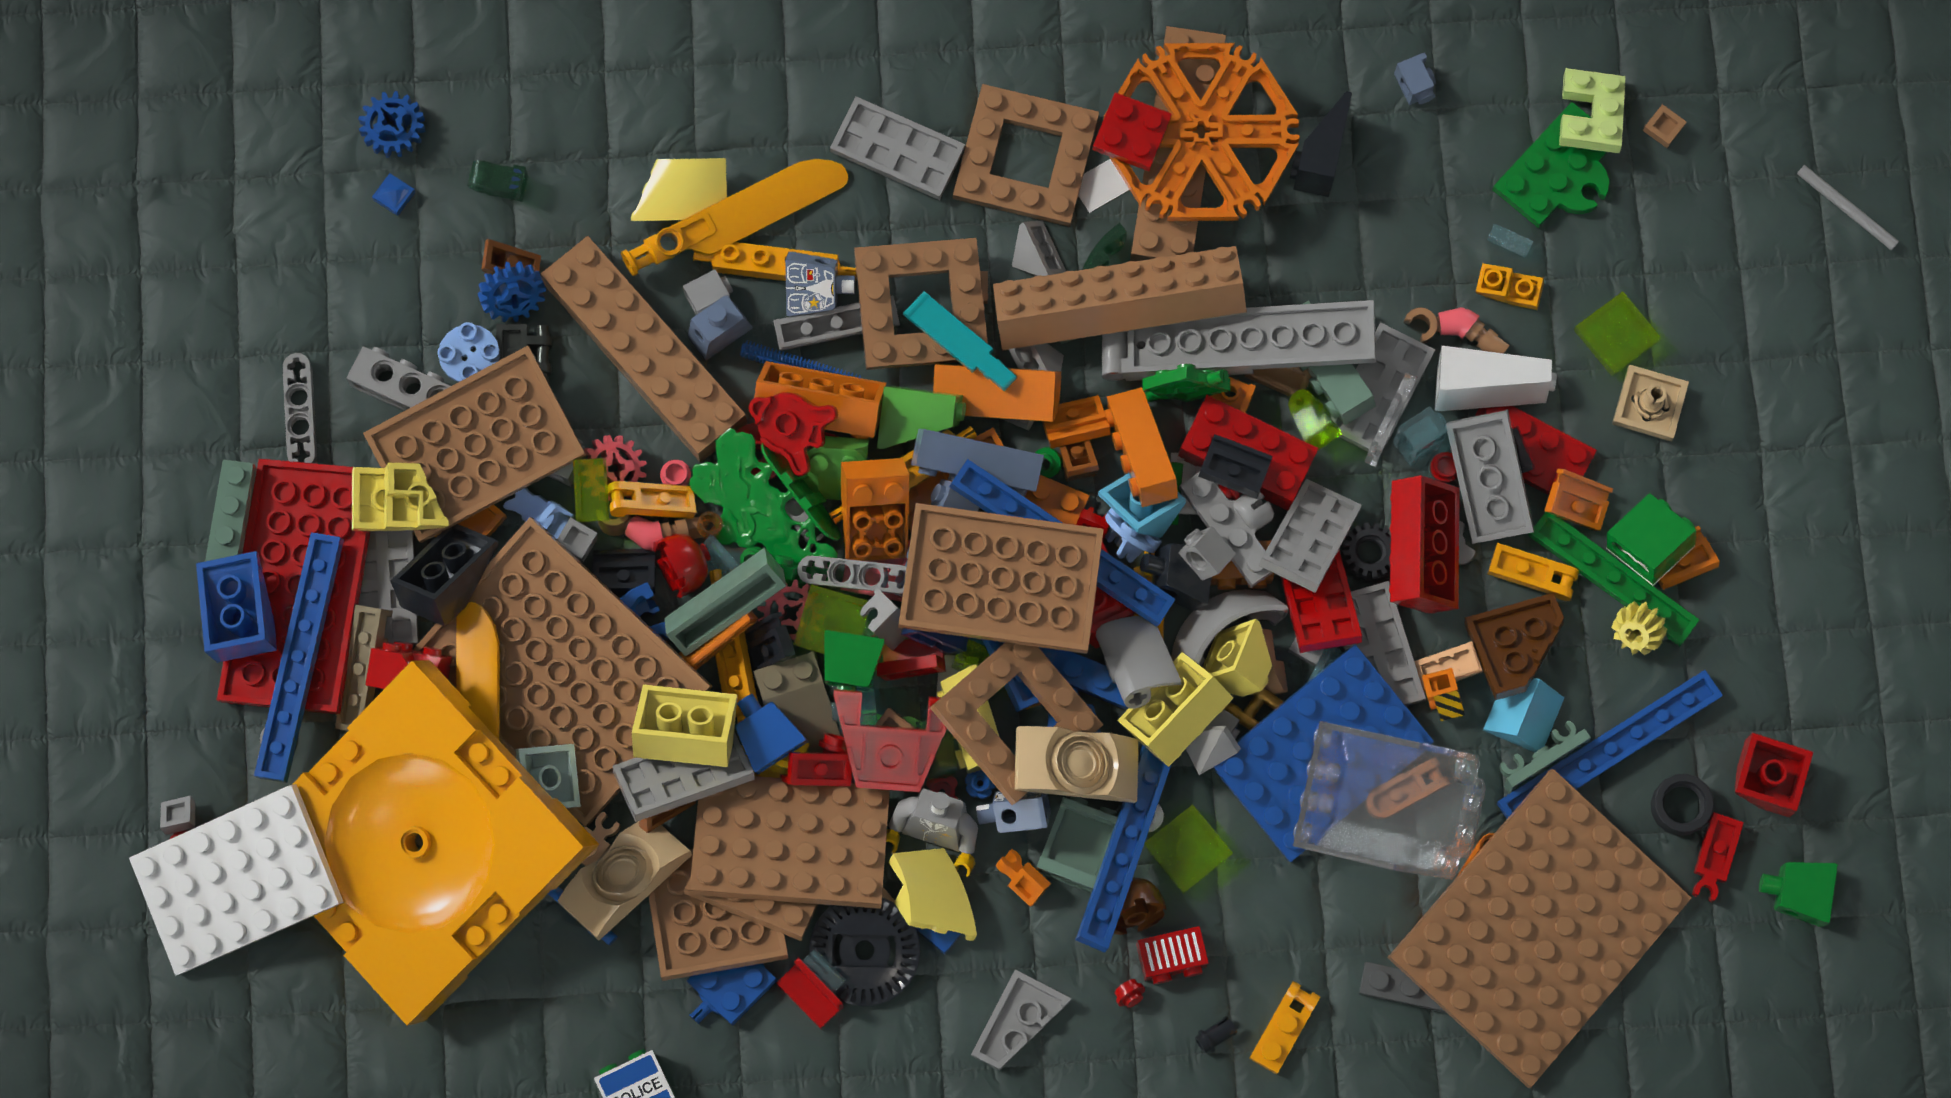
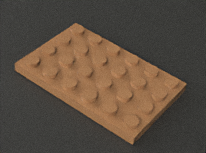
M529 346L516 351L363 433L381 468H385L388 463H417L421 465L426 475V480L433 489L444 516L449 521V526L446 528L413 530L420 543L586 456Z
M916 503L898 628L1087 654L1104 529Z
M754 776L755 780L698 800L690 895L738 897L743 899L881 909L890 790L857 788L856 784L851 783V786L790 785L782 782V778Z

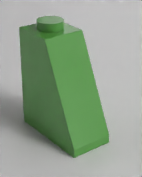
M896 386L884 387L877 448H891L916 440L918 429L941 432L959 426L960 421L964 420L966 413V403L962 402L963 395Z

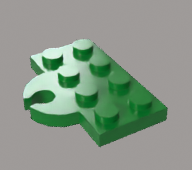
M1573 102L1562 111L1498 180L1492 189L1537 228L1557 208L1572 214H1584L1597 209L1598 204L1594 200H1588L1582 195L1584 188L1590 187L1595 189L1598 197L1602 200L1605 199L1608 193V174L1600 163L1608 152L1559 145L1560 123L1563 114L1591 118Z

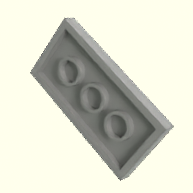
M1508 410L1447 422V433L1472 544L1534 532L1535 529Z

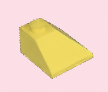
M1253 619L1221 630L1215 636L1202 668L1214 676L1230 694L1244 697L1262 691L1268 683V674L1272 667V662L1260 622L1257 619Z

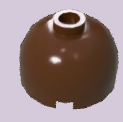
M1132 878L1114 934H1128L1126 929L1138 925L1139 932L1163 919L1165 916L1163 909L1167 910L1159 889L1152 882L1143 878Z

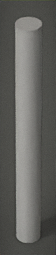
M1806 165L1798 171V176L1891 251L1898 244L1899 241Z

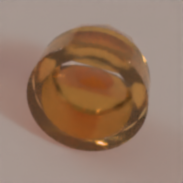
M714 512L703 513L697 521V532L705 539L716 537L723 527L721 517ZM712 522L714 526L709 531L705 528Z

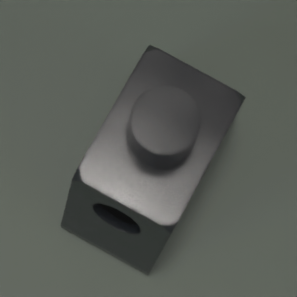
M1172 543L1156 550L1155 556L1147 553L1144 554L1140 562V570L1152 574L1151 583L1175 598L1174 603L1192 611L1208 605L1211 577L1202 581L1178 552L1185 544Z

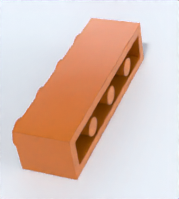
M1143 388L1107 396L1108 409L1104 410L1110 428L1113 427L1115 431L1112 433L1116 451L1122 450L1123 453L1120 456L1123 471L1125 474L1130 473L1131 475L1128 482L1132 496L1139 497L1142 508L1177 499L1176 476Z

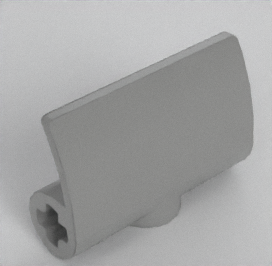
M1131 616L1107 622L1097 629L1096 638L1104 654L1108 673L1112 682L1116 683L1126 707L1136 709L1146 705L1151 699V688L1182 685L1158 627L1143 617Z

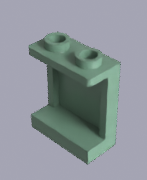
M1071 796L1070 799L1063 797L1036 870L1042 875L1092 893L1118 818V813L1106 807H1100L1099 810L1087 806L1088 801L1080 797Z

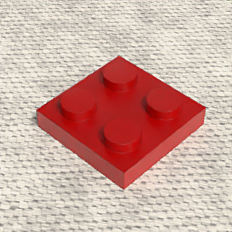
M1115 92L1092 150L1150 172L1172 118V113Z

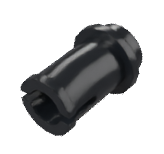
M1225 1016L1207 1030H1199V1035L1195 1037V1041L1204 1053L1208 1051L1213 1053L1215 1051L1214 1047L1231 1036L1236 1035L1237 1030L1232 1021Z

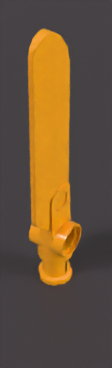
M811 159L798 162L670 227L663 228L658 233L644 239V244L630 251H621V256L628 271L632 276L638 274V270L652 263L658 265L674 258L677 254L687 249L707 255L713 254L721 250L725 245L733 244L842 189L848 181L847 171L842 164L832 160ZM665 236L672 238L675 242V249L671 251L663 249L660 243L661 238ZM642 255H646V256H644V257H642V258L636 260V258H638V257H640V256H642Z
M468 602L467 606L456 616V689L472 705L470 709L499 740V638L496 626L488 612L480 604Z

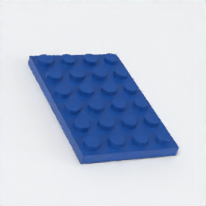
M1353 644L1237 741L1241 748L1240 751L1214 766L1213 769L1287 861L1292 862L1366 800L1371 790L1391 779L1434 741L1357 645Z

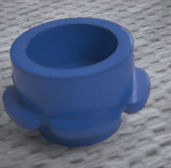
M982 770L969 773L965 778V783L967 784L966 791L971 797L985 799L992 794V789L995 788L993 782ZM982 781L983 785L978 786L977 782Z

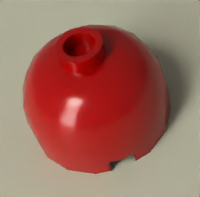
M674 534L653 543L654 552L660 550L662 558L657 560L663 577L672 591L679 589L677 597H684L703 585L708 575L707 562L711 560L709 551L703 543L698 545L695 539L686 534Z

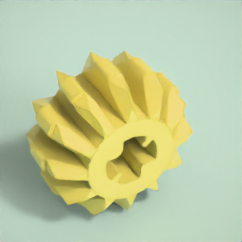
M1634 601L1627 607L1621 608L1617 613V617L1611 627L1616 631L1613 639L1622 641L1621 649L1631 648L1632 655L1640 651L1645 656L1651 650L1655 651V649H1658L1662 644L1667 628L1663 626L1665 618L1656 615L1658 608L1651 610L1648 609L1647 602L1639 606Z

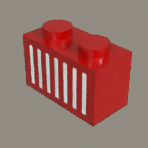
M1200 926L1140 939L1136 943L1144 980H1153V984L1169 982L1172 980L1171 975L1183 973L1184 977L1200 975L1203 973L1202 968H1206L1209 964Z

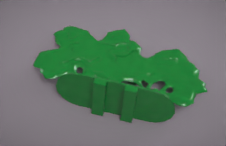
M729 428L715 441L717 463L705 462L693 466V476L690 478L689 484L691 490L704 503H712L723 507V513L715 522L717 544L730 545L735 542L739 547L750 548L754 547L757 543H761L774 559L776 555L788 556L794 559L793 563L799 564L806 556L837 558L838 554L834 547L826 543H818L815 536L816 526L831 540H839L841 538L837 524H834L833 518H830L828 511L823 506L827 500L820 491L813 493L804 481L808 477L807 474L804 476L795 475L788 460L783 455L771 451L763 443L761 444V450L768 463L758 462L755 456V439L752 434L736 433L734 429ZM757 467L761 470L756 475L751 474L753 468ZM772 471L776 473L788 489L786 493L770 486L768 480ZM794 497L809 518L805 522L792 520L786 513L785 506L791 498ZM793 525L800 526L798 531H794L791 528ZM806 529L808 532L805 536L809 537L806 548L802 549L799 546V537ZM812 544H815L817 547L814 553L810 551ZM813 562L812 567H807L806 573L811 574V579H813V575L816 573L827 575L828 569L816 567L815 562ZM800 578L795 579L798 580L799 588L802 589L806 582ZM785 579L788 587L792 586L794 580ZM809 584L810 587L812 586L816 589H821L822 587H824L820 585Z

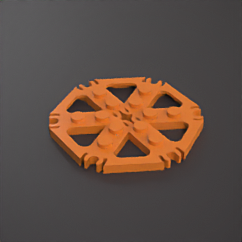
M1164 43L1163 48L1161 46L1156 47L1155 52L1159 56L1158 60H1150L1146 53L1142 55L1143 65L1140 63L1139 58L1137 59L1118 91L1119 94L1131 98L1140 83H1150L1169 113H1172V118L1159 148L1173 149L1152 184H1142L1128 163L1109 157L1140 207L1146 197H1149L1145 205L1146 211H1149L1153 204L1162 206L1159 213V218L1161 219L1166 217L1168 209H1172V212L1167 217V221H1239V216L1244 219L1247 216V211L1243 205L1250 203L1258 211L1261 207L1259 197L1265 206L1299 146L1300 136L1297 134L1292 135L1287 131L1289 128H1297L1299 126L1296 110L1262 58H1260L1259 63L1255 67L1253 65L1256 62V53L1253 52L1248 60L1240 58L1239 55L1243 48L1241 45L1236 47L1234 55H1230V51L1234 48L1235 43ZM1184 59H1214L1220 64V69L1201 100L1178 66L1179 62ZM1250 82L1260 83L1276 108L1274 115L1229 114L1246 85ZM1198 125H1203L1204 130L1209 131L1205 133L1204 138H1199L1198 133H1193V131L1197 130ZM1231 148H1272L1277 153V159L1266 179L1260 184H1254ZM1201 163L1223 196L1224 202L1220 207L1188 208L1181 202L1183 193Z

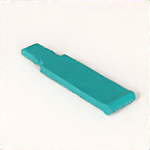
M925 291L903 312V315L972 373L978 369L986 379H990L1003 391L1017 379V376L1006 368L999 359L991 355L993 348Z

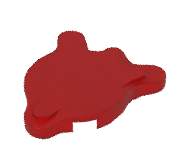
M791 392L779 393L767 398L756 397L749 404V412L754 417L755 424L758 425L762 443L771 451L783 455L788 460L795 475L804 476L808 474L811 465L807 448L809 446L814 448L824 446L825 427L836 421L839 413L838 409L833 405L816 406L805 397Z

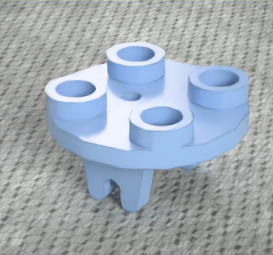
M470 322L463 323L448 332L441 341L437 352L441 368L449 378L456 382L466 379L498 362L500 359L498 342L492 333ZM476 348V351L472 352L471 349ZM463 357H468L466 361L462 360Z
M1112 508L1105 515V519L1110 525L1105 538L1108 542L1114 540V543L1119 547L1117 551L1118 557L1124 558L1127 554L1126 559L1129 563H1132L1143 551L1155 553L1162 543L1158 537L1137 533Z

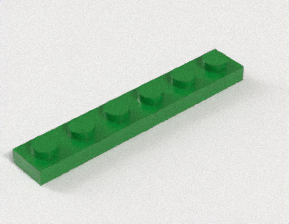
M1545 512L1535 525L1534 532L1529 533L1528 536L1567 565L1577 568L1582 576L1623 606L1627 607L1635 601L1639 606L1647 602L1648 609L1651 610L1658 608L1656 615L1665 618V624L1663 625L1667 628L1665 636L1679 647L1699 622L1697 617L1560 517Z

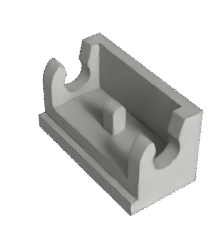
M877 588L873 592L875 595L862 607L860 615L864 618L871 610H878L877 617L872 619L868 628L878 638L885 639V644L893 651L906 638L901 635L903 628H898L900 609Z

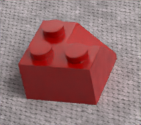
M394 641V643L383 642V647L371 648L365 685L385 689L411 661L430 660L449 680L452 656L442 655V649L424 647L423 651L413 650L412 643Z
M1752 733L1745 739L1737 766L1735 793L1760 809L1788 818L1797 812L1813 752Z

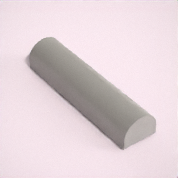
M893 295L890 296L894 327H899L900 323ZM859 303L839 306L829 311L773 320L780 351L862 334Z

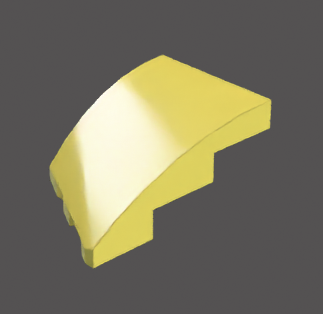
M726 158L656 159L650 172L651 177L642 190L643 195L639 204L631 215V221L684 220L727 198Z
M388 463L385 468L353 467L352 531L437 529L448 527L449 521L444 516L436 500L437 497L429 486L420 464Z
M941 848L893 853L888 863L903 884L894 904L908 925L921 929H931L941 934H946L949 930L965 934L966 940L973 941L977 936L971 905L961 878L946 850Z

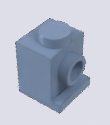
M1425 52L1397 63L1394 72L1409 105L1416 102L1424 104L1435 97L1433 89L1436 80L1432 70L1429 67H1425L1427 59Z

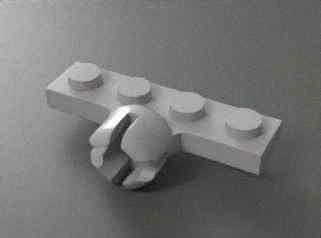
M1199 473L1182 483L1179 489L1207 528L1213 526L1236 553L1231 561L1252 588L1273 573L1259 566L1265 549L1255 537L1256 531L1272 521L1274 516L1273 509L1269 502L1263 504L1261 499L1265 496L1261 492H1259L1257 499L1244 494L1237 500L1230 501L1216 483L1198 477Z

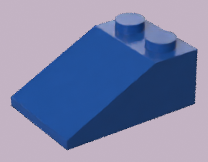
M254 551L196 563L205 653L218 663L277 651L275 623L258 552Z

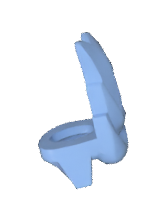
M527 487L516 492L515 498L506 501L503 505L505 509L522 515V520L525 522L529 517L534 518L556 539L567 524L569 516H575L560 504L552 500L547 501L541 495H534Z

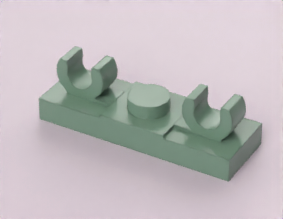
M1567 721L1565 727L1569 731V735L1563 737L1554 729L1551 735L1553 741L1557 744L1550 749L1548 746H1544L1532 755L1533 760H1531V763L1525 767L1524 759L1518 753L1513 757L1518 766L1516 769H1509L1502 762L1500 764V771L1507 777L1504 785L1509 794L1589 744L1591 737L1587 731L1583 729L1576 734L1575 725L1571 721Z

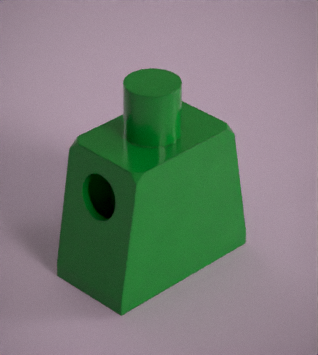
M825 630V685L836 686L840 690L869 691L884 649L885 639Z
M1787 862L1780 867L1779 876L1761 875L1759 892L1776 895L1774 910L1818 927H1824L1830 923L1838 864Z

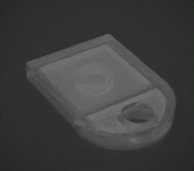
M1406 372L1370 446L1365 463L1376 467L1418 378L1417 376Z

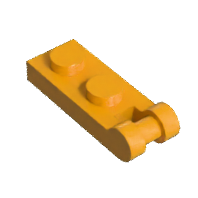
M614 481L607 485L608 496L612 498V502L609 505L610 514L614 517L642 515L690 519L694 518L697 513L694 492L690 486ZM624 496H631L632 500H624Z
M1497 543L1487 574L1547 594L1554 593L1557 599L1563 601H1571L1574 592L1571 589L1573 581H1577L1579 570L1560 562ZM1553 574L1561 577L1560 584L1551 582Z
M1292 981L1249 1057L1250 1060L1276 1075L1321 997L1314 992L1309 994L1300 988L1301 985L1295 981ZM1293 999L1305 1005L1301 1013L1289 1007Z

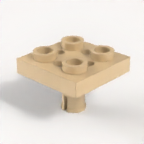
M1629 365L1612 424L1672 442L1689 382ZM1663 405L1664 409L1666 410L1667 408H1669V411L1664 412L1663 410H1661ZM1642 416H1643L1645 419H1649V417H1650V421H1644V420L1642 419Z

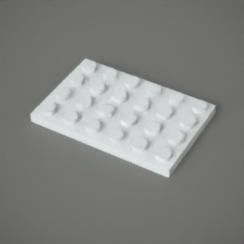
M297 784L282 788L129 858L175 976L186 973L344 903Z

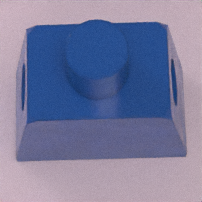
M753 694L746 696L737 703L746 718L736 724L735 728L755 773H762L788 756L789 752H794L809 742L775 703L770 702L761 707Z

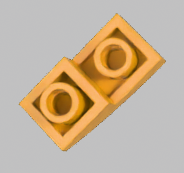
M1482 263L1476 294L1503 303L1538 310L1544 278L1513 273L1512 268Z

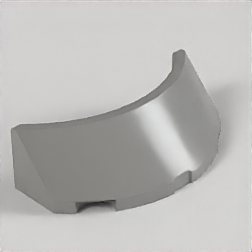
M1234 590L1209 599L1208 605L1194 610L1184 621L1175 638L1171 655L1172 661L1183 652L1198 665L1202 666L1205 662L1203 657L1204 651L1212 639L1224 627L1243 616H1246L1249 621L1253 619L1258 621L1267 620L1275 626L1287 616L1289 608L1268 592L1261 590Z

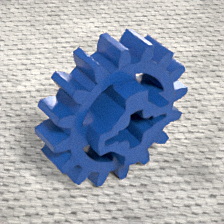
M398 91L393 93L392 98H388L386 92H382V100L378 101L375 97H372L373 106L364 105L362 108L366 116H359L358 118L360 124L363 125L359 128L361 136H365V145L367 147L373 145L375 154H378L383 149L387 158L390 157L392 151H396L397 155L402 157V149L404 148L412 152L411 143H421L418 133H424L426 130L424 124L421 123L425 121L423 112H419V104L417 102L411 104L409 95L400 99ZM378 116L377 123L373 125L375 117ZM386 118L393 124H397V128L399 131H397L394 127L389 125L386 121ZM411 124L409 132L406 133L407 126Z
M518 261L515 267H511L509 262L505 263L504 269L495 266V273L493 275L486 273L484 275L486 282L479 283L481 292L478 293V297L485 313L489 312L493 320L500 315L502 322H506L509 317H513V320L518 322L519 315L523 314L526 318L530 317L529 310L538 311L539 306L537 302L545 300L543 292L546 291L540 272L534 271L531 264L524 268L521 261Z

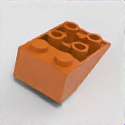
M903 458L841 462V500L845 559L871 561L907 558L909 473Z

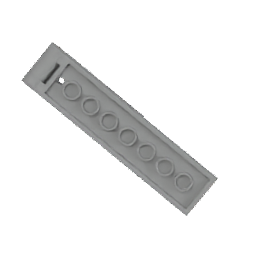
M1374 300L1250 307L1246 308L1247 312L1103 334L1102 378L1111 381L1126 379V381L1143 380V378L1155 375V372L1158 370L1177 369V366L1180 364H1193L1199 370L1219 371L1225 369L1229 375L1254 374L1256 369L1376 363Z

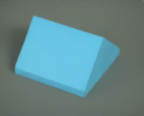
M1130 473L1098 491V496L1137 533L1158 538L1164 535L1186 504V499L1178 492L1177 499L1142 508L1139 497L1132 496L1128 479L1131 478Z
M1533 678L1526 692L1494 701L1483 731L1536 752L1545 746L1564 697L1541 679Z

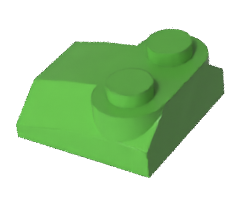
M825 436L823 447L814 448L809 446L807 454L811 469L804 481L812 492L820 491L825 499L841 500V462L868 460L869 439Z

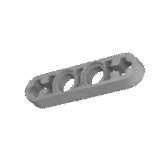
M294 353L286 357L283 362L288 461L299 462L295 457L300 455V446L298 443L293 444V441L301 442L304 444L306 454L310 455V457L305 458L304 463L316 464L317 442L313 369L305 355ZM296 362H300L305 367L300 370L302 383H296V375L293 370H290V368L295 367ZM298 390L305 391L308 395L306 402L302 405H294L291 402L292 394ZM305 420L309 423V429L305 434L297 435L293 433L292 427L296 421Z
M806 556L799 562L797 570L802 581L813 585L875 591L878 588L884 593L903 595L904 586L901 589L900 583L888 581L887 569H891L889 575L901 577L903 571H905L906 575L907 567L877 562ZM813 562H815L816 567L828 569L827 575L816 573L813 575V579H811V574L806 573L807 567H812ZM840 565H847L850 569V577L845 582H839L835 577L836 569ZM871 568H877L881 574L880 581L876 585L870 586L865 580L866 572Z

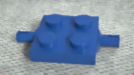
M764 963L690 976L687 982L699 993L702 1003L689 1016L699 1025L713 1011L721 1015L733 1026L777 982V979L765 968Z

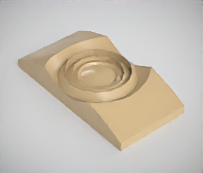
M1019 726L1016 728V791L1130 803L1137 802L1138 739L1113 733L1077 732L1060 727Z
M638 821L620 832L609 850L602 857L581 868L557 901L599 941L693 854L662 825L646 833L639 827Z

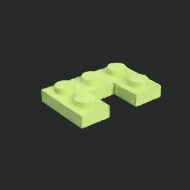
M1565 69L1562 99L1592 103L1591 118L1563 114L1560 123L1559 145L1620 153L1623 133L1625 76Z

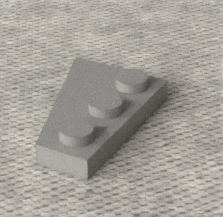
M1015 969L971 1056L997 1070H1001L1072 998Z

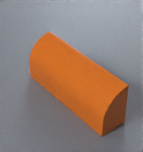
M935 364L933 391L963 395L962 402L966 403L965 416L1053 422L1059 407L1062 371L1008 368L1017 376V379L1003 391L990 379H986L978 369L972 373L964 365Z

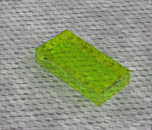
M606 458L573 460L576 521H609Z

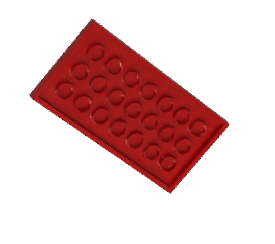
M270 459L258 460L242 554L257 551L259 554L275 623L277 651L223 661L217 701L221 703L270 707L308 542L312 532L341 537L344 543L304 711L340 714L347 675L355 605L359 604L371 531H352L353 467Z

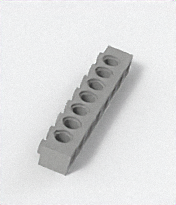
M363 346L346 377L352 388L403 411L450 387V385L444 383L445 379L433 372H428L427 375L417 371V366L404 359H401L400 362L390 359V354L378 347H373L371 350ZM382 372H393L390 380L386 382L378 380ZM417 383L421 385L417 393H406V389L410 384ZM577 460L548 475V477L571 487L582 465Z

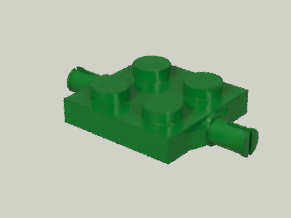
M1180 364L1177 366V369L1158 370L1155 372V375L1143 378V391H1146L1145 396L1148 402L1160 399L1166 400L1168 398L1189 402L1204 398L1206 395L1211 396L1230 391V378L1225 369L1219 371L1199 370L1193 364Z

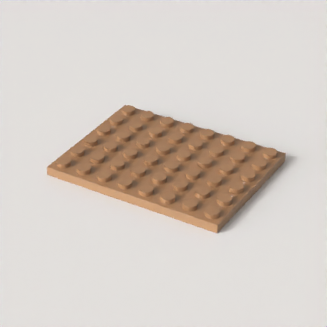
M532 517L528 518L491 560L469 602L480 604L488 612L496 626L499 638V741L515 758L516 749L574 744L581 807L567 808V810L585 827L593 822L621 790L613 774L612 766L635 758L633 757L632 729L643 685L709 691L713 687ZM455 617L446 627L436 623L413 650L423 651L424 647H434L442 649V655L452 656L449 682L456 688Z
M1551 769L1387 958L1527 1088H1531L1692 897L1554 769Z

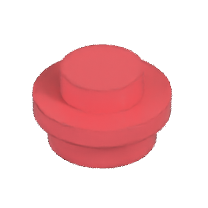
M671 460L663 465L660 471V478L663 484L687 486L690 482L691 471L685 462Z

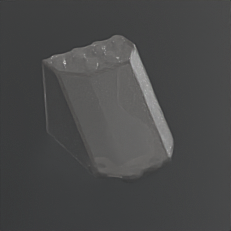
M1320 721L1319 727L1314 734L1315 746L1312 759L1307 766L1308 778L1305 791L1300 799L1301 811L1299 820L1294 827L1293 846L1390 870L1452 880L1458 872L1459 860L1461 858L1467 859L1474 847L1482 801L1486 791L1484 780L1479 779L1477 776L1480 767L1479 756Z

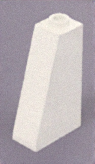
M1442 346L1437 365L1435 411L1546 403L1549 391L1555 390L1557 373L1552 372V360Z

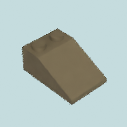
M814 652L753 671L764 706L773 702L781 709L809 741L808 752L823 753L824 748L820 747L818 743L819 740L823 739L824 733L840 736Z

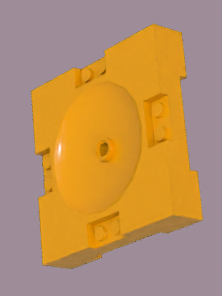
M430 660L411 661L347 727L349 731L309 772L302 773L293 783L297 784L344 903L314 915V917L346 951L344 957L407 1026L426 1021L468 978L467 975L551 890L556 889L600 845L557 798H552L474 714L470 709L472 705ZM418 834L423 839V846L421 849H419L415 843V839Z

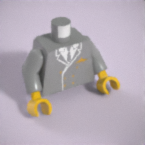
M922 789L917 797L912 796L898 802L888 824L890 829H887L886 842L893 843L891 854L897 851L900 840L899 832H902L904 835L954 851H961L962 853L958 856L954 866L957 871L960 865L965 866L967 869L966 877H968L975 866V859L971 854L975 851L978 825L967 813L965 803L949 797L943 792L936 793L927 789Z

